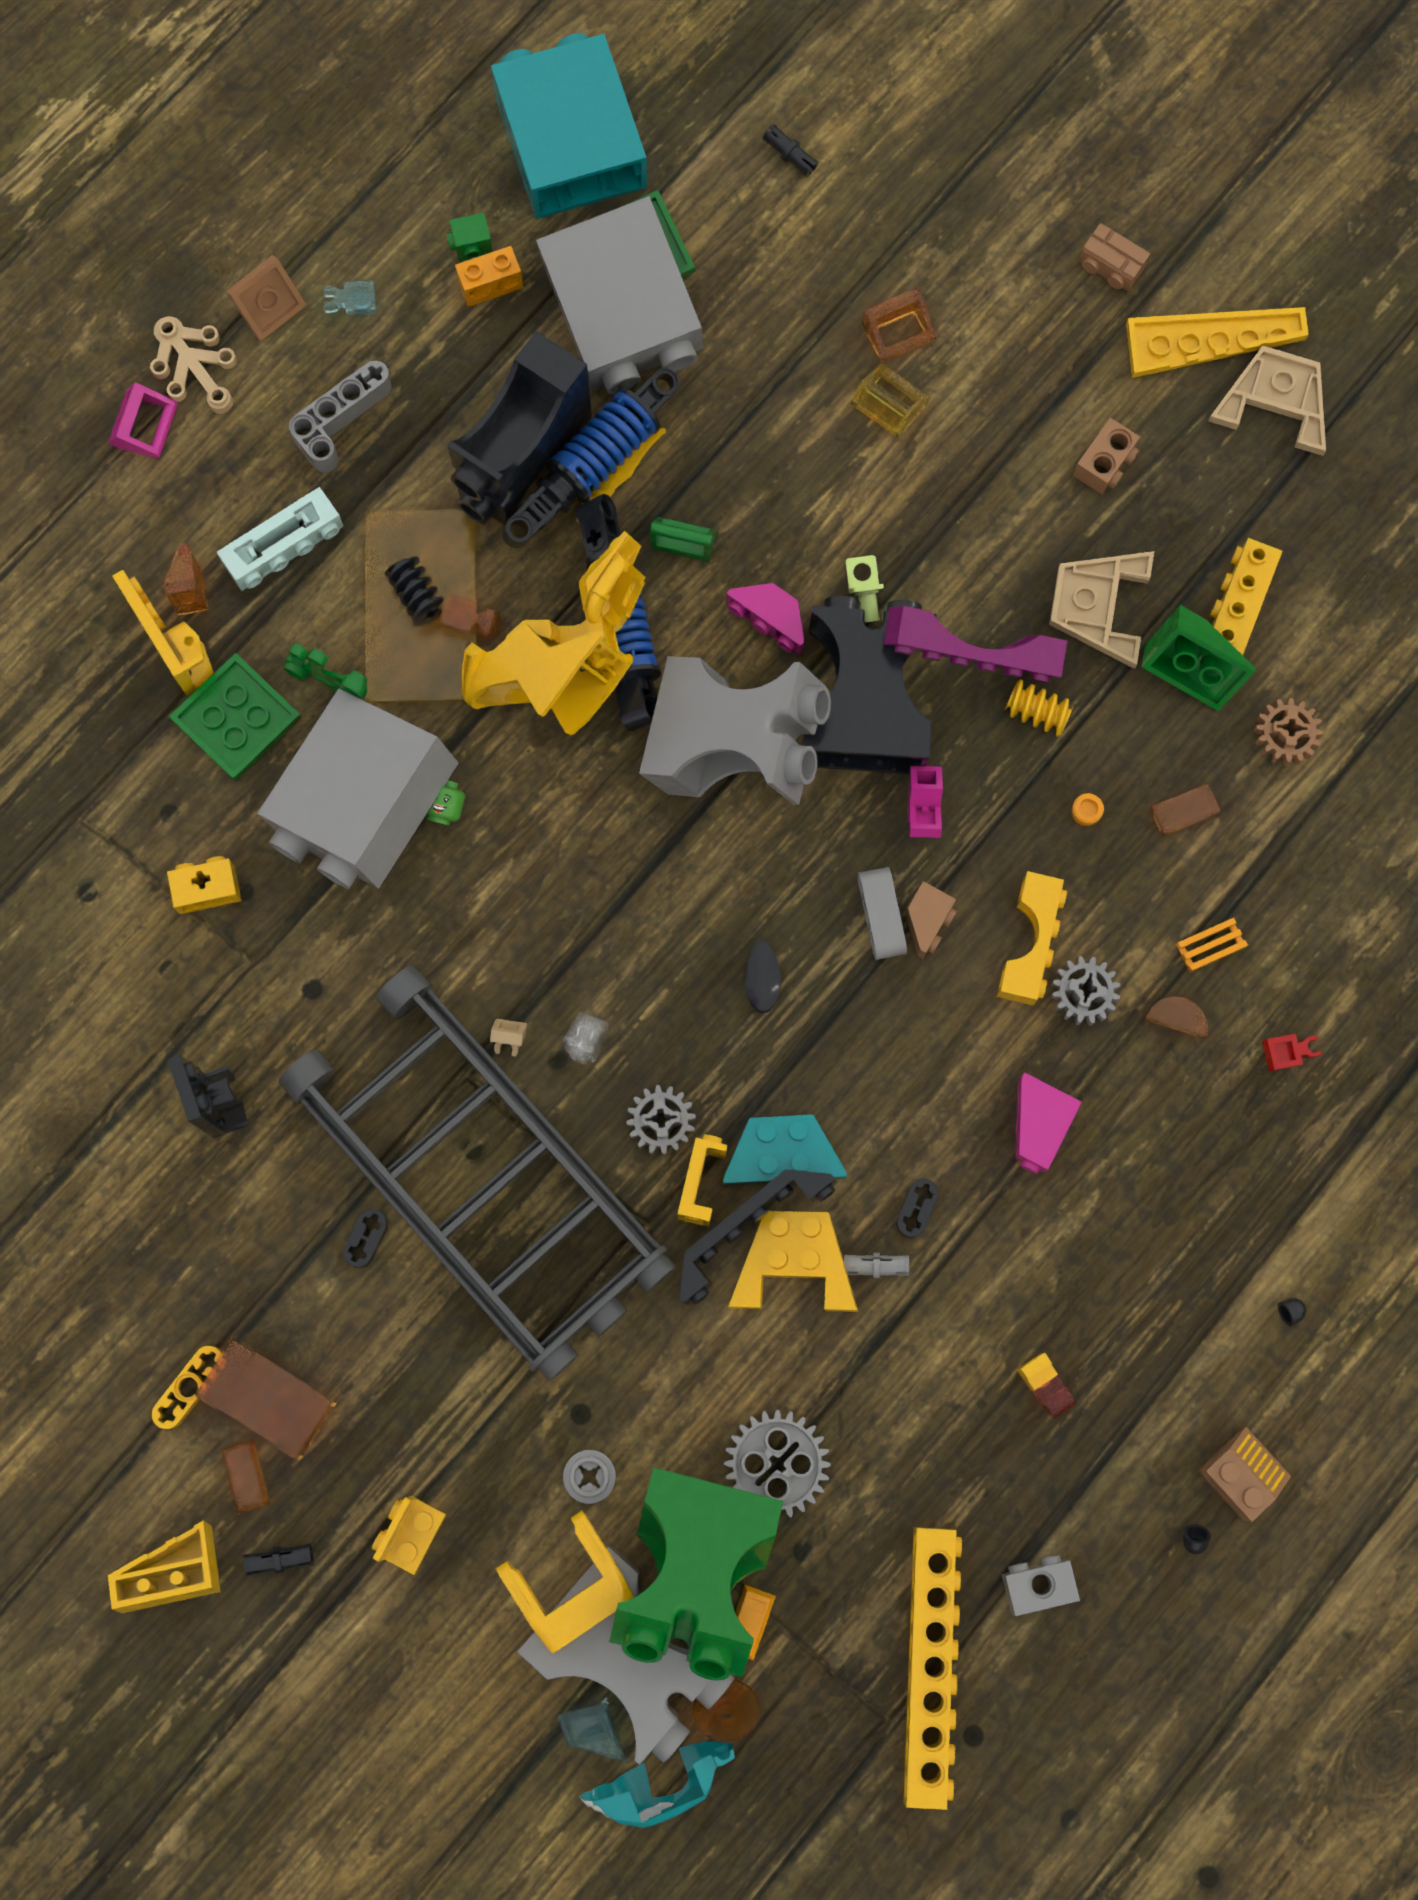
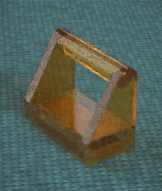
M918 287L868 308L863 312L862 326L881 362L936 339L925 302ZM915 314L923 332L885 348L878 329Z
M186 543L178 546L164 580L165 594L178 615L209 610L202 569L189 545Z

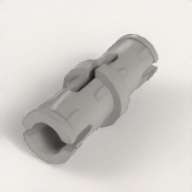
M874 1252L873 1255L865 1256L844 1255V1264L848 1275H873V1278L888 1275L909 1276V1255L888 1256Z

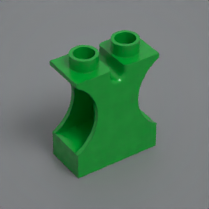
M653 1467L637 1536L644 1542L652 1554L658 1577L641 1594L618 1603L609 1642L622 1645V1651L634 1660L654 1663L660 1661L662 1656L666 1655L671 1640L676 1638L682 1639L689 1647L686 1660L690 1663L691 1671L696 1675L708 1680L717 1681L727 1679L730 1674L742 1677L754 1638L745 1630L737 1618L730 1592L737 1583L748 1575L766 1569L776 1537L783 1501Z

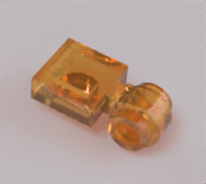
M448 593L439 624L469 633L473 623L477 627V634L493 638L494 633H498L501 619L499 618V612L489 608H482L480 613L475 612L478 604L477 601Z

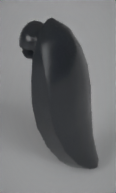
M762 940L753 947L744 975L748 999L753 1008L760 1013H768L774 1007L781 988V972L776 955L771 946Z

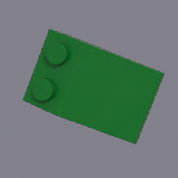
M1182 605L1173 612L1144 647L1142 668L1217 711L1229 701L1256 671V668L1206 619Z

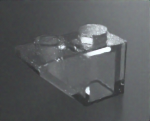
M579 1011L563 1040L566 1052L570 1054L569 1058L583 1064H587L588 1060L596 1063L610 1029L609 1023Z

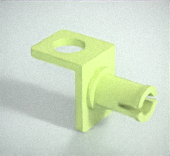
M870 555L846 559L849 594L855 593V596H858V600L861 602L860 609L865 611L864 622L880 621L876 593L884 589V585L879 584L876 557ZM864 563L870 567L871 575L867 580L859 581L854 577L853 571L857 564Z

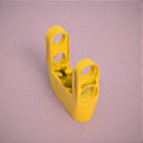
M582 1510L571 1517L575 1526V1534L603 1577L561 1606L546 1614L519 1570L513 1568L508 1560L496 1568L501 1580L526 1620L551 1654L560 1650L614 1613L618 1603L635 1597L619 1566Z

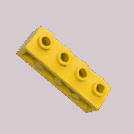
M1251 538L1246 540L1243 547H1236L1230 562L1235 567L1232 574L1226 573L1220 590L1225 591L1222 600L1217 599L1210 613V616L1214 618L1212 626L1242 655L1282 554V550Z

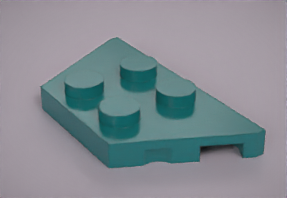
M814 1115L749 1118L723 1178V1185L770 1182L785 1169L831 1174L835 1179L846 1178L847 1173Z

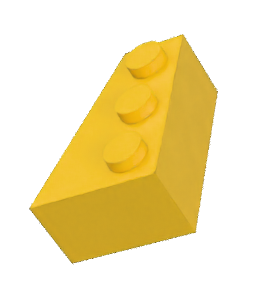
M201 1521L189 1531L166 1541V1544L149 1554L140 1556L109 1574L108 1582L112 1610L126 1613L221 1592L212 1526L205 1521Z

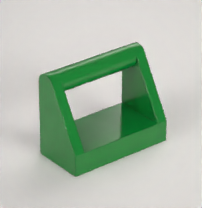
M657 517L652 522L650 530L651 549L710 562L717 530Z

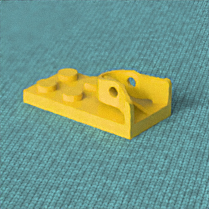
M124 570L114 574L112 577L186 696L195 692L214 674L205 646L200 641L197 633L184 621L162 633L166 626L135 576L129 579Z

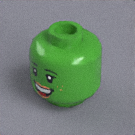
M449 780L446 782L427 812L426 820L450 826L451 822H456L460 819L466 796L463 791L457 789L459 783Z

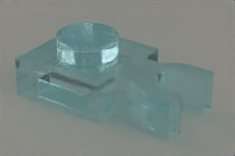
M374 280L344 282V289L323 286L325 297H335L332 302H324L326 313L336 312L341 308H345L346 315L376 313Z

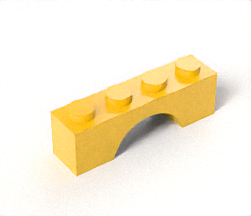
M1029 871L1026 872L1016 908L1022 911L1031 921L1034 928L1035 941L1032 950L1027 955L1005 963L996 997L1032 1006L1038 998L1044 997L1047 980L1042 979L1045 968H1050L1054 950L1049 949L1051 938H1057L1060 927V920L1056 919L1058 908L1063 909L1067 896V891L1062 890L1063 879Z

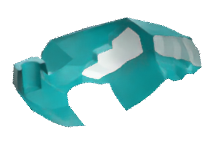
M723 1741L693 1743L678 1748L688 1774V1782L683 1789L672 1795L651 1797L646 1767L642 1763L624 1773L612 1783L597 1786L593 1790L583 1793L579 1798L588 1807H592L595 1811L601 1812L607 1818H611L619 1824L642 1829L659 1824L682 1814L707 1798L712 1787L715 1769L735 1758L733 1744Z

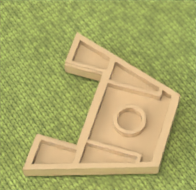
M1262 346L1214 410L1208 421L1237 430L1245 404L1295 418L1302 422L1294 447L1323 456L1326 452L1320 362Z
M1154 551L1059 564L1049 625L1135 669L1138 662L1141 637L1111 632L1119 579L1149 583Z

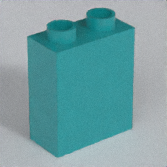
M582 33L571 34L561 39L554 48L532 53L527 49L514 50L507 53L500 60V63L491 65L495 99L535 220L647 188L646 154L605 34L590 38Z

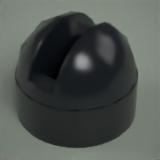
M1288 1298L1278 1303V1312L1288 1326H1293L1305 1318L1307 1310L1302 1300Z
M1192 1524L1184 1529L1183 1546L1191 1554L1204 1553L1209 1546L1210 1532L1201 1525Z

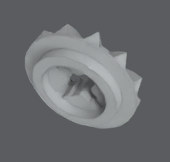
M584 1450L578 1452L569 1459L564 1468V1486L569 1495L581 1503L592 1504L605 1499L615 1485V1468L611 1460L599 1451ZM580 1465L589 1471L593 1468L596 1469L598 1466L601 1467L595 1476L600 1488L592 1483L583 1485L581 1488L579 1487L582 1483L581 1480L584 1478V1475L581 1473L582 1470L579 1468Z

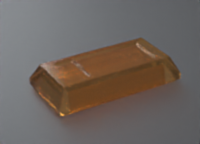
M254 1440L222 1449L237 1514L269 1505L270 1502Z

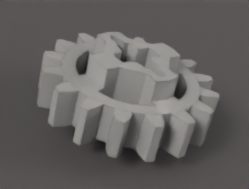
M1080 956L1076 960V965L1070 960L1065 963L1067 971L1059 968L1056 972L1057 977L1061 980H1053L1051 983L1053 988L1058 989V991L1051 995V999H1059L1060 1001L1055 1008L1056 1011L1065 1009L1067 1012L1064 1019L1067 1020L1074 1016L1076 1017V1025H1079L1083 1019H1086L1088 1025L1091 1026L1095 1023V1017L1101 1022L1107 1018L1105 1011L1112 1013L1116 1009L1111 1002H1118L1120 1000V995L1114 993V991L1121 985L1117 982L1112 983L1111 980L1116 972L1107 973L1105 971L1106 962H1103L1100 966L1095 965V957H1092L1088 963H1085L1083 957ZM1083 971L1081 978L1078 980H1068L1072 974ZM1096 975L1102 980L1104 986H1101ZM1087 981L1086 986H1088L1087 990L1090 992V995L1084 1001L1085 996H1083L1084 992L1081 990V987ZM1067 996L1071 997V999L1075 1003V1007L1069 1002ZM1103 1002L1099 1008L1088 1011L1091 1003Z
M656 1085L655 1093L653 1094L647 1088L644 1089V1099L636 1096L633 1098L637 1108H628V1113L634 1116V1119L626 1121L628 1127H635V1130L630 1133L631 1139L639 1137L638 1147L641 1149L646 1144L649 1145V1154L652 1155L656 1148H661L663 1156L666 1155L668 1147H672L675 1152H678L677 1143L681 1141L684 1144H688L689 1140L685 1133H694L695 1130L693 1126L688 1124V1122L696 1120L695 1114L687 1113L692 1108V1103L686 1102L683 1104L684 1093L681 1092L674 1096L673 1087L669 1086L666 1093L661 1091L660 1085ZM665 1100L675 1104L680 1112L669 1109L665 1105ZM654 1101V1107L651 1111L640 1116L643 1109ZM664 1113V1117L670 1119V1121L665 1122V1127L659 1128L657 1122H652V1120L657 1119V1114ZM682 1125L678 1134L669 1139V1132L674 1127ZM642 1129H650L657 1135V1141L646 1136Z

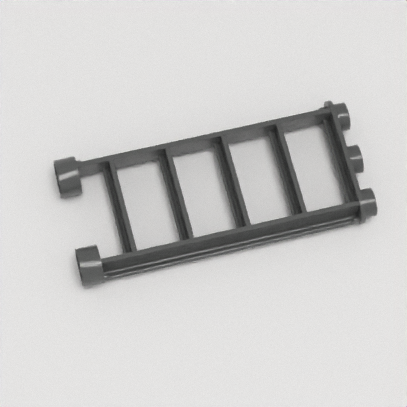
M415 965L408 966L393 976L381 988L376 999L396 1020L404 1017L419 1006L436 1025L337 1112L319 1092L334 1077L336 1069L318 1049L311 1050L296 1060L281 1075L279 1084L297 1104L302 1103L494 1321L530 1363L528 1368L531 1372L539 1369L550 1382L579 1356L568 1343L587 1325L600 1337L628 1311L617 1299L624 1291L637 1281L648 1293L664 1280L676 1266L665 1255L669 1248L665 1244L660 1246L439 1000L432 991L433 985ZM447 1037L486 1082L386 1169L347 1123ZM498 1094L537 1139L437 1227L400 1185L398 1180L494 1095ZM548 1150L588 1196L488 1285L448 1238ZM600 1208L640 1254L545 1340L539 1343L502 1301L500 1296L593 1212Z

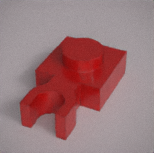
M1296 1034L1263 1040L1262 1044L1269 1072L1303 1065L1302 1057L1310 1059L1322 1056L1321 1051L1313 1053L1308 1048L1309 1042L1318 1040L1317 1035L1304 1038L1299 1043Z

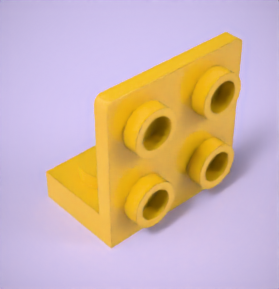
M414 1496L405 1497L400 1501L397 1500L388 1515V1518L392 1520L388 1530H381L373 1543L372 1549L376 1551L373 1559L378 1562L387 1560L415 1575L447 1514Z

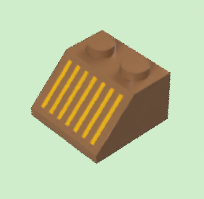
M1243 1427L1198 1470L1243 1521L1253 1522L1277 1499L1291 1478V1475L1247 1427Z

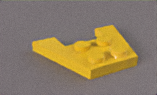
M769 1211L761 1219L728 1307L733 1309H762L764 1277L826 1279L824 1309L826 1311L858 1312L829 1212Z

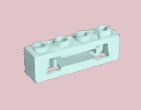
M318 487L216 553L237 586L243 591L246 588L250 589L259 585L263 578L271 572L281 571L288 565L290 560L298 555H306L314 548L315 544L323 539L333 538L344 526L340 515L321 488ZM304 521L303 524L306 528H304L303 526L300 527L299 523ZM256 550L258 551V553L261 552V557H257V554L255 552Z

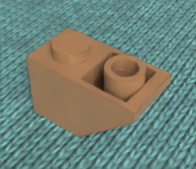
M924 881L905 914L917 956L922 959L927 951L932 954L934 953L942 937L937 935L941 926L949 927L957 912L952 908L956 901L955 898Z

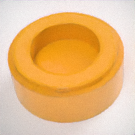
M1090 793L1077 797L1071 808L1074 820L1083 826L1096 824L1104 812V805L1101 799Z

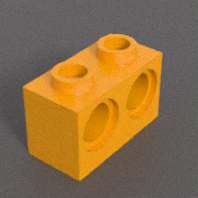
M511 246L455 264L458 283L468 307L523 289L522 273Z

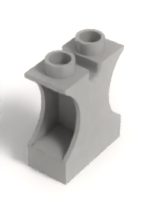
M667 656L639 774L668 795L701 797L707 789L724 777L746 771L760 772L764 775L768 785L793 805H799L804 784H810L815 778L817 755L812 746L799 745L795 739L803 734L814 735L817 725L824 724L827 721L831 709L830 693L826 686L800 662H794L781 676L763 686L753 689H732L728 681L701 658Z
M609 1544L607 1547L608 1551L619 1566L636 1597L639 1595L638 1579L640 1570ZM594 1563L553 1610L603 1577ZM616 1611L553 1654H551L534 1631L517 1652L547 1680L563 1676L583 1677L598 1682L612 1691L625 1706L633 1723L636 1740L634 1760L639 1765L650 1752L664 1763L690 1732L678 1720V1712L669 1704L668 1698L670 1695L681 1693L691 1702L696 1698L704 1707L710 1709L734 1680L731 1674L727 1679L718 1681L708 1680L696 1675L691 1671L690 1663L686 1660L688 1649L681 1648L671 1642L669 1643L666 1655L662 1656V1659L658 1662L645 1663L628 1657L622 1651V1645L609 1642Z

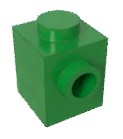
M484 212L449 220L451 232L446 233L450 251L456 250L459 261L470 260L493 252Z

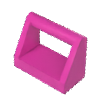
M134 382L126 390L108 444L130 452L160 458L178 402ZM141 401L164 407L151 446L129 436Z

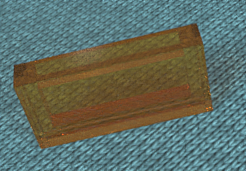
M1208 784L1155 804L1150 808L1162 837L1218 815L1221 812Z

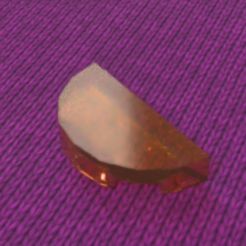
M1172 996L1161 999L1149 1009L1144 1019L1198 1037H1207L1208 1023L1204 1012L1196 1003L1185 997Z

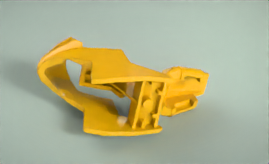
M624 531L611 542L609 548L600 558L589 566L587 572L579 580L583 611L586 620L581 624L557 626L550 620H524L506 636L502 643L489 652L471 641L468 642L465 646L462 663V696L464 701L474 709L496 705L531 703L537 714L542 717L551 708L565 733L570 736L582 728L614 691L634 660L631 654H624L620 651L615 632L623 627L627 619H630L645 584L644 580L646 577L633 566L641 545Z

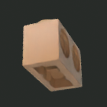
M1109 418L1077 463L1073 476L1102 495L1109 486L1114 489L1124 474L1120 471L1125 463L1131 465L1140 451L1136 448L1140 436L1114 419ZM1111 443L1120 444L1123 450L1114 449ZM1102 466L1107 470V473H1099L1094 467Z

